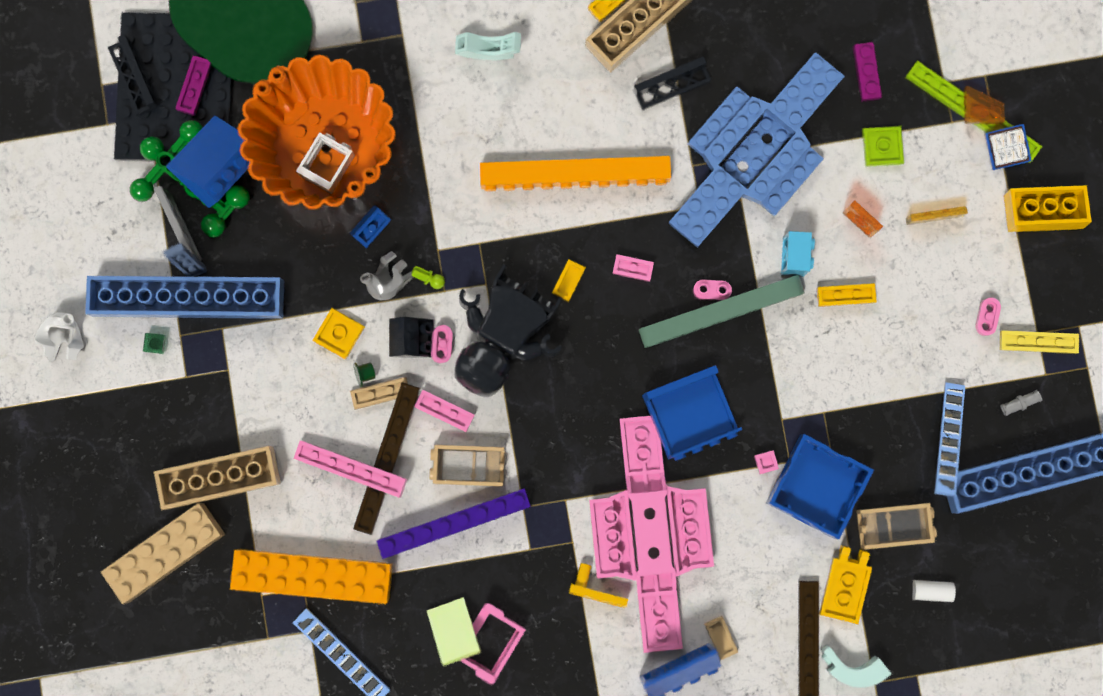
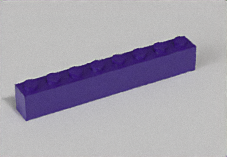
M524 488L376 540L382 559L524 510L531 507Z

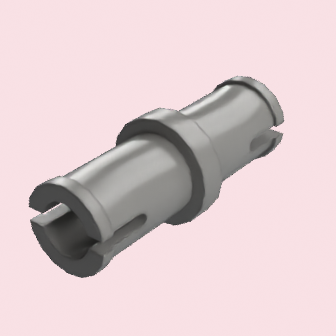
M1037 390L1024 396L1019 395L1015 400L1000 405L1001 410L1005 416H1008L1013 412L1026 410L1028 406L1041 402L1042 397Z

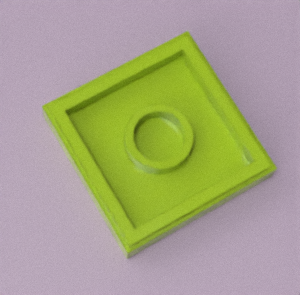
M901 126L863 128L865 167L904 164Z

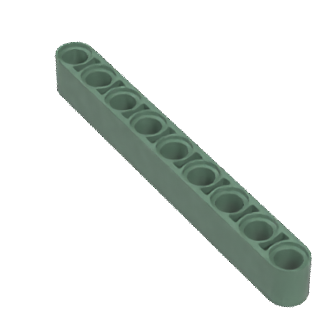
M799 275L643 327L638 331L644 348L800 296L805 292Z

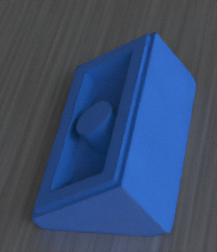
M373 206L350 234L367 248L391 219L378 207Z

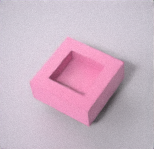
M774 450L754 456L759 474L779 469Z

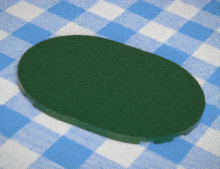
M169 0L171 20L183 41L201 57L207 59L215 69L235 81L256 84L261 80H268V75L273 68L277 66L287 68L291 60L300 57L305 59L309 52L313 28L310 12L304 0Z

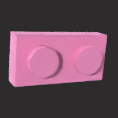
M616 255L613 274L650 282L654 262Z

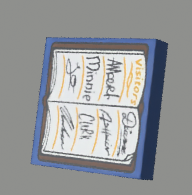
M1024 124L984 133L992 170L1032 161Z

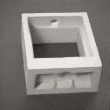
M319 132L296 172L300 177L332 194L355 155L352 147L344 142L339 144L332 135L328 133L323 135ZM323 144L346 156L331 182L308 170Z

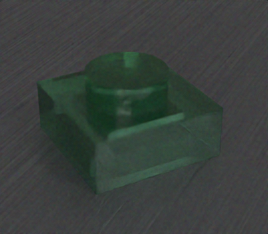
M145 333L143 352L164 354L166 335Z

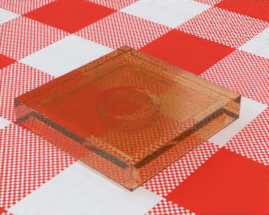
M855 200L843 211V214L869 238L874 236L883 227Z

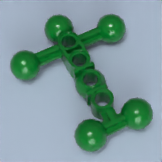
M195 120L184 122L180 127V137L167 152L164 151L163 142L157 137L150 136L142 140L140 144L141 155L147 160H156L157 164L145 178L135 179L131 183L129 191L134 200L145 202L151 199L154 194L153 185L165 172L174 180L180 182L181 186H184L188 196L200 200L163 165L165 157L169 156L172 160L203 128L199 122ZM233 185L226 192L225 203L220 199L210 207L214 208L217 213L207 214L201 221V229L206 236L214 238L223 233L225 230L224 221L235 208H243L250 201L248 189L243 185Z

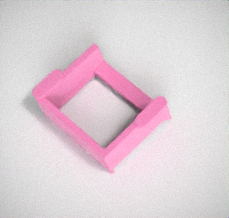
M484 604L472 624L475 635L478 634L489 613L516 630L492 670L470 657L460 661L475 669L478 677L493 684L522 637L525 627L504 616L501 610L491 604Z

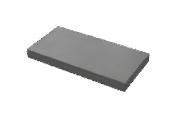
M162 186L154 188L179 243H182L201 261L202 258L171 193Z

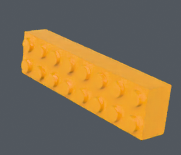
M236 549L234 550L230 589L387 604L390 599L393 563Z

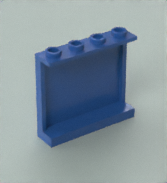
M716 365L642 395L668 460L672 458L675 461L686 457V452L692 451L693 454L704 450L702 446L709 444L710 447L721 443V438L726 437L729 440L738 436V431L743 430L742 427H737L716 376L719 373Z

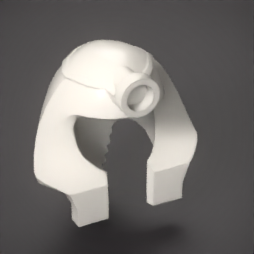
M62 312L49 315L39 327L35 343L42 345L44 350L43 356L48 357V360L53 362L57 356L60 344L67 342L69 345L67 347L66 359L76 360L77 354L80 349L84 348V344L74 317L71 314Z

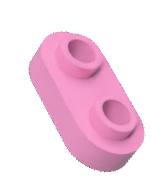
M700 280L694 285L693 293L700 300L722 301L730 297L732 288L725 281ZM705 286L707 291L701 292L700 287ZM720 287L725 288L726 292L724 294L719 292Z
M987 298L980 304L976 330L982 336L991 335L997 329L1001 304L995 298ZM987 305L992 307L991 311L987 310ZM983 323L987 324V330L983 329Z
M446 325L437 326L432 332L431 358L439 364L447 362L451 357L453 333L450 327ZM439 332L444 333L443 339L439 337ZM438 351H442L443 356L441 358L437 355Z

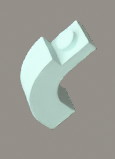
M466 32L456 36L455 54L482 60L514 58V54L520 52L521 33L513 32L499 37H485Z
M825 645L820 649L823 653L822 659L828 665L832 664L827 671L846 685L861 688L870 687L882 682L891 675V672L876 656L864 665L853 668L845 666L829 646Z

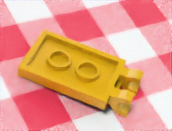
M840 545L839 558H832L819 614L859 624L872 567L867 566L870 553L859 549L858 560L850 559L848 557L851 548Z

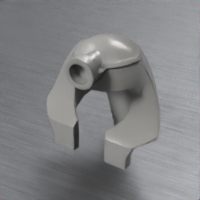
M392 251L381 257L380 265L375 275L365 273L360 277L361 282L366 284L369 294L381 301L393 298L414 278L411 275L412 271L402 276V270L408 266L403 260H400L393 266V279L391 278L388 263L397 257Z

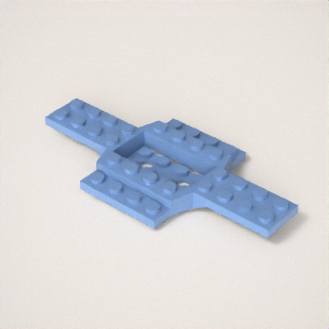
M815 52L771 104L753 96L750 98L740 88L736 87L688 142V145L703 157L712 173L674 215L669 224L698 248L741 197L760 204L775 217L824 159L809 147L811 144L800 128L840 83L844 75ZM763 115V119L760 121V123L754 128V130L748 135V137L742 142V144L735 150V152L729 157V159L723 164V166L720 167L719 165L721 164V162L727 157V155L733 150V148L740 142V140L746 135V133ZM770 134L772 142L765 144L762 141V135ZM790 139L788 143L782 148V150L776 155V157L770 162V164L764 169V171L758 176V178L752 183V185L748 189H746L749 183L756 177V175L762 170V168L768 163V161L774 156V154L780 149V147L786 142V140ZM746 162L748 170L745 172L739 171L737 168L738 163Z

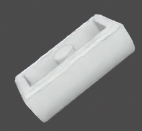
M913 580L912 599L954 602L955 585L953 582Z

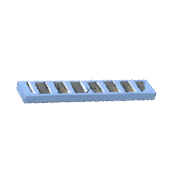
M945 383L934 494L953 497L956 495L965 385Z
M308 608L293 622L367 696H385L391 690Z

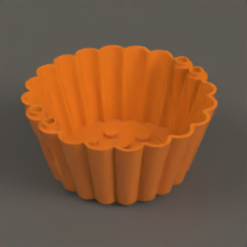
M317 55L311 58L310 61L301 57L295 58L290 61L287 68L277 66L270 71L268 80H261L255 84L253 88L254 98L248 99L243 105L242 111L245 119L238 126V134L244 139L240 147V153L245 160L250 161L248 171L254 179L263 180V189L268 194L281 195V199L288 205L303 203L309 209H317L324 204L332 207L339 206L347 197L356 198L364 192L365 185L377 181L380 176V167L385 165L390 159L391 152L388 146L395 137V130L389 124L393 111L387 103L383 102V89L377 84H370L369 74L365 70H352L350 63L345 59H337L331 62L326 56ZM319 132L323 135L326 133L332 135L339 144H342V142L352 147L355 155L332 194L300 177L296 172ZM321 148L308 170L331 182L346 156L333 148L329 152H324Z

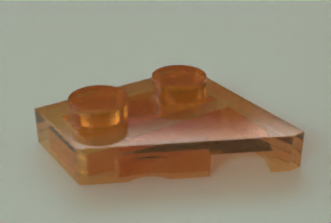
M966 86L964 88L965 124H1003L1005 122L1004 103Z

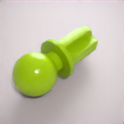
M415 266L412 270V277L423 281L425 285L430 282L434 289H441L445 285V279L440 274L432 275L433 271H427L418 266Z

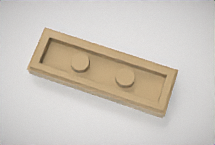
M407 377L350 391L354 410L396 400L401 383L408 384Z

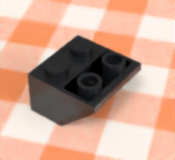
M404 316L390 318L389 357L431 358L433 319Z

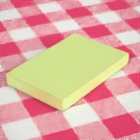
M464 597L427 610L443 666L481 653Z

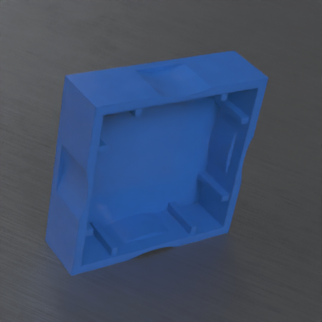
M802 434L799 436L766 504L834 539L840 540L852 515L853 507L862 495L874 470L850 457L842 456L827 445Z

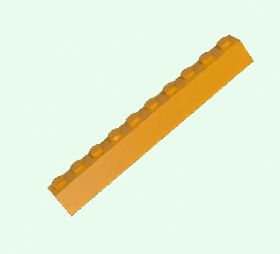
M670 156L480 163L481 189H485L487 192L496 191L497 188H504L505 191H514L515 188L534 190V187H542L544 190L553 189V186H561V189H570L572 186L590 188L591 185H599L601 188L610 187V184H617L618 187H627L629 184L647 186L648 183H655V185L662 186L671 180Z

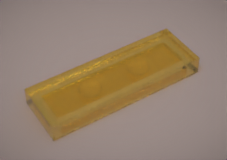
M963 206L910 214L906 218V224L911 225L963 217L968 214L967 207Z

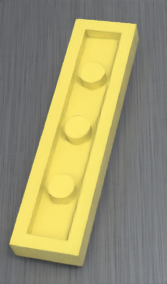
M1000 331V350L1077 354L1079 353V334Z

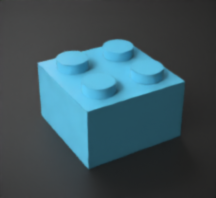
M789 231L783 237L781 275H799L804 277L810 272V269H813L814 257H811V250H814L815 239L812 238V233Z

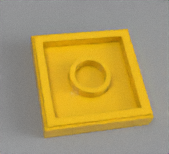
M331 308L312 341L346 360L365 326Z

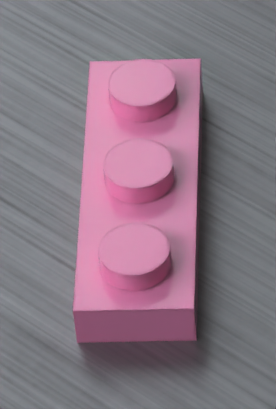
M422 390L414 406L467 432L475 416L425 390Z

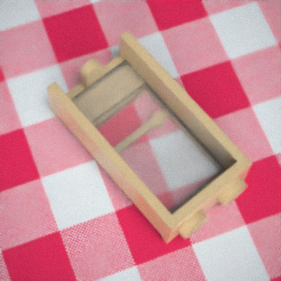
M434 445V449H431L430 460L434 461L433 468H430L429 478L433 480V484L503 486L505 448Z
M930 503L856 510L861 549L934 543V538L937 537L936 528L932 523L934 510L933 507H930Z

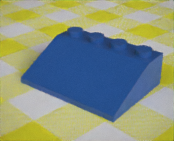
M214 116L165 167L209 208L217 203L249 168L250 161L245 160L240 153V147L244 139L240 137L238 130L217 116Z
M708 643L639 677L648 696H665L670 691L673 693L683 689L682 685L688 682L694 684L700 681V677L705 674L710 676L719 671L718 668L722 666L717 650Z

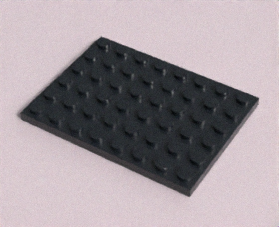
M121 12L120 36L125 34L130 39L158 108L137 116L118 73L114 160L151 161L141 155L140 144L142 140L150 136L157 137L163 142L164 151L167 152L180 137L181 125L189 120H195L204 127L214 116H217L230 125L232 79L223 75L213 66L211 67L196 115L193 116L175 109L192 57H203L179 36L171 20L170 13ZM121 47L119 48V58L123 59L125 54ZM125 63L122 71L130 76L132 70L129 64ZM132 80L130 90L137 92L139 89L138 84ZM139 97L137 102L139 109L147 106L142 97ZM169 156L163 159V162L171 161Z

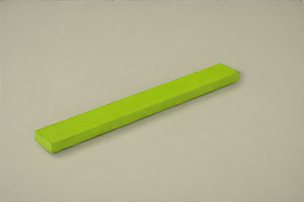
M919 61L914 64L905 77L986 133L1013 127ZM1026 135L1031 160H1033L1042 146Z

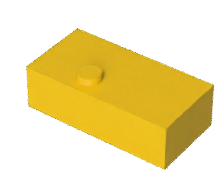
M1087 185L1010 188L1004 195L1008 232L1084 229L1092 222Z

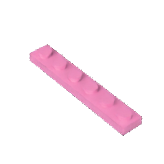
M301 440L293 458L399 498L402 497L408 480Z

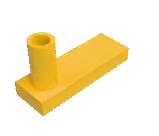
M580 563L575 585L571 584L568 594L621 608L627 607L628 599L586 588L592 566Z

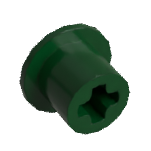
M356 362L353 363L355 376L360 387L363 386V382L376 378L371 362L359 366Z

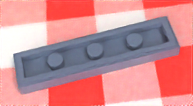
M182 243L163 251L165 257L187 277H196L207 271L205 265Z

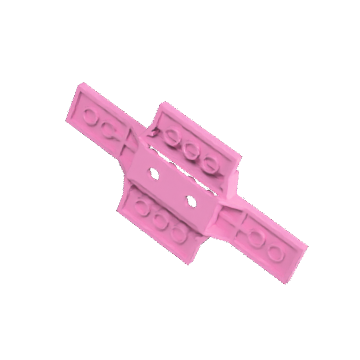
M651 416L619 419L627 490L609 498L589 500L597 578L617 576L636 581L644 653L683 649L676 577L695 568L714 567L706 488L683 490L666 486L661 440ZM665 496H666V500H667V510H668V519H669V529H670V538H671V548H672L673 566H672V561H671V552H670V542H669V533H668V523H667ZM628 498L632 501L637 559L639 568L637 572L635 568ZM647 508L654 509L655 517L653 519L645 518L644 511ZM652 547H656L659 550V556L655 559L650 558L648 555V551Z

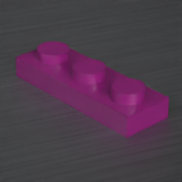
M873 42L856 44L853 46L861 101L880 99L882 96Z
M197 56L192 57L175 108L177 111L193 116L196 115L212 67L207 59Z

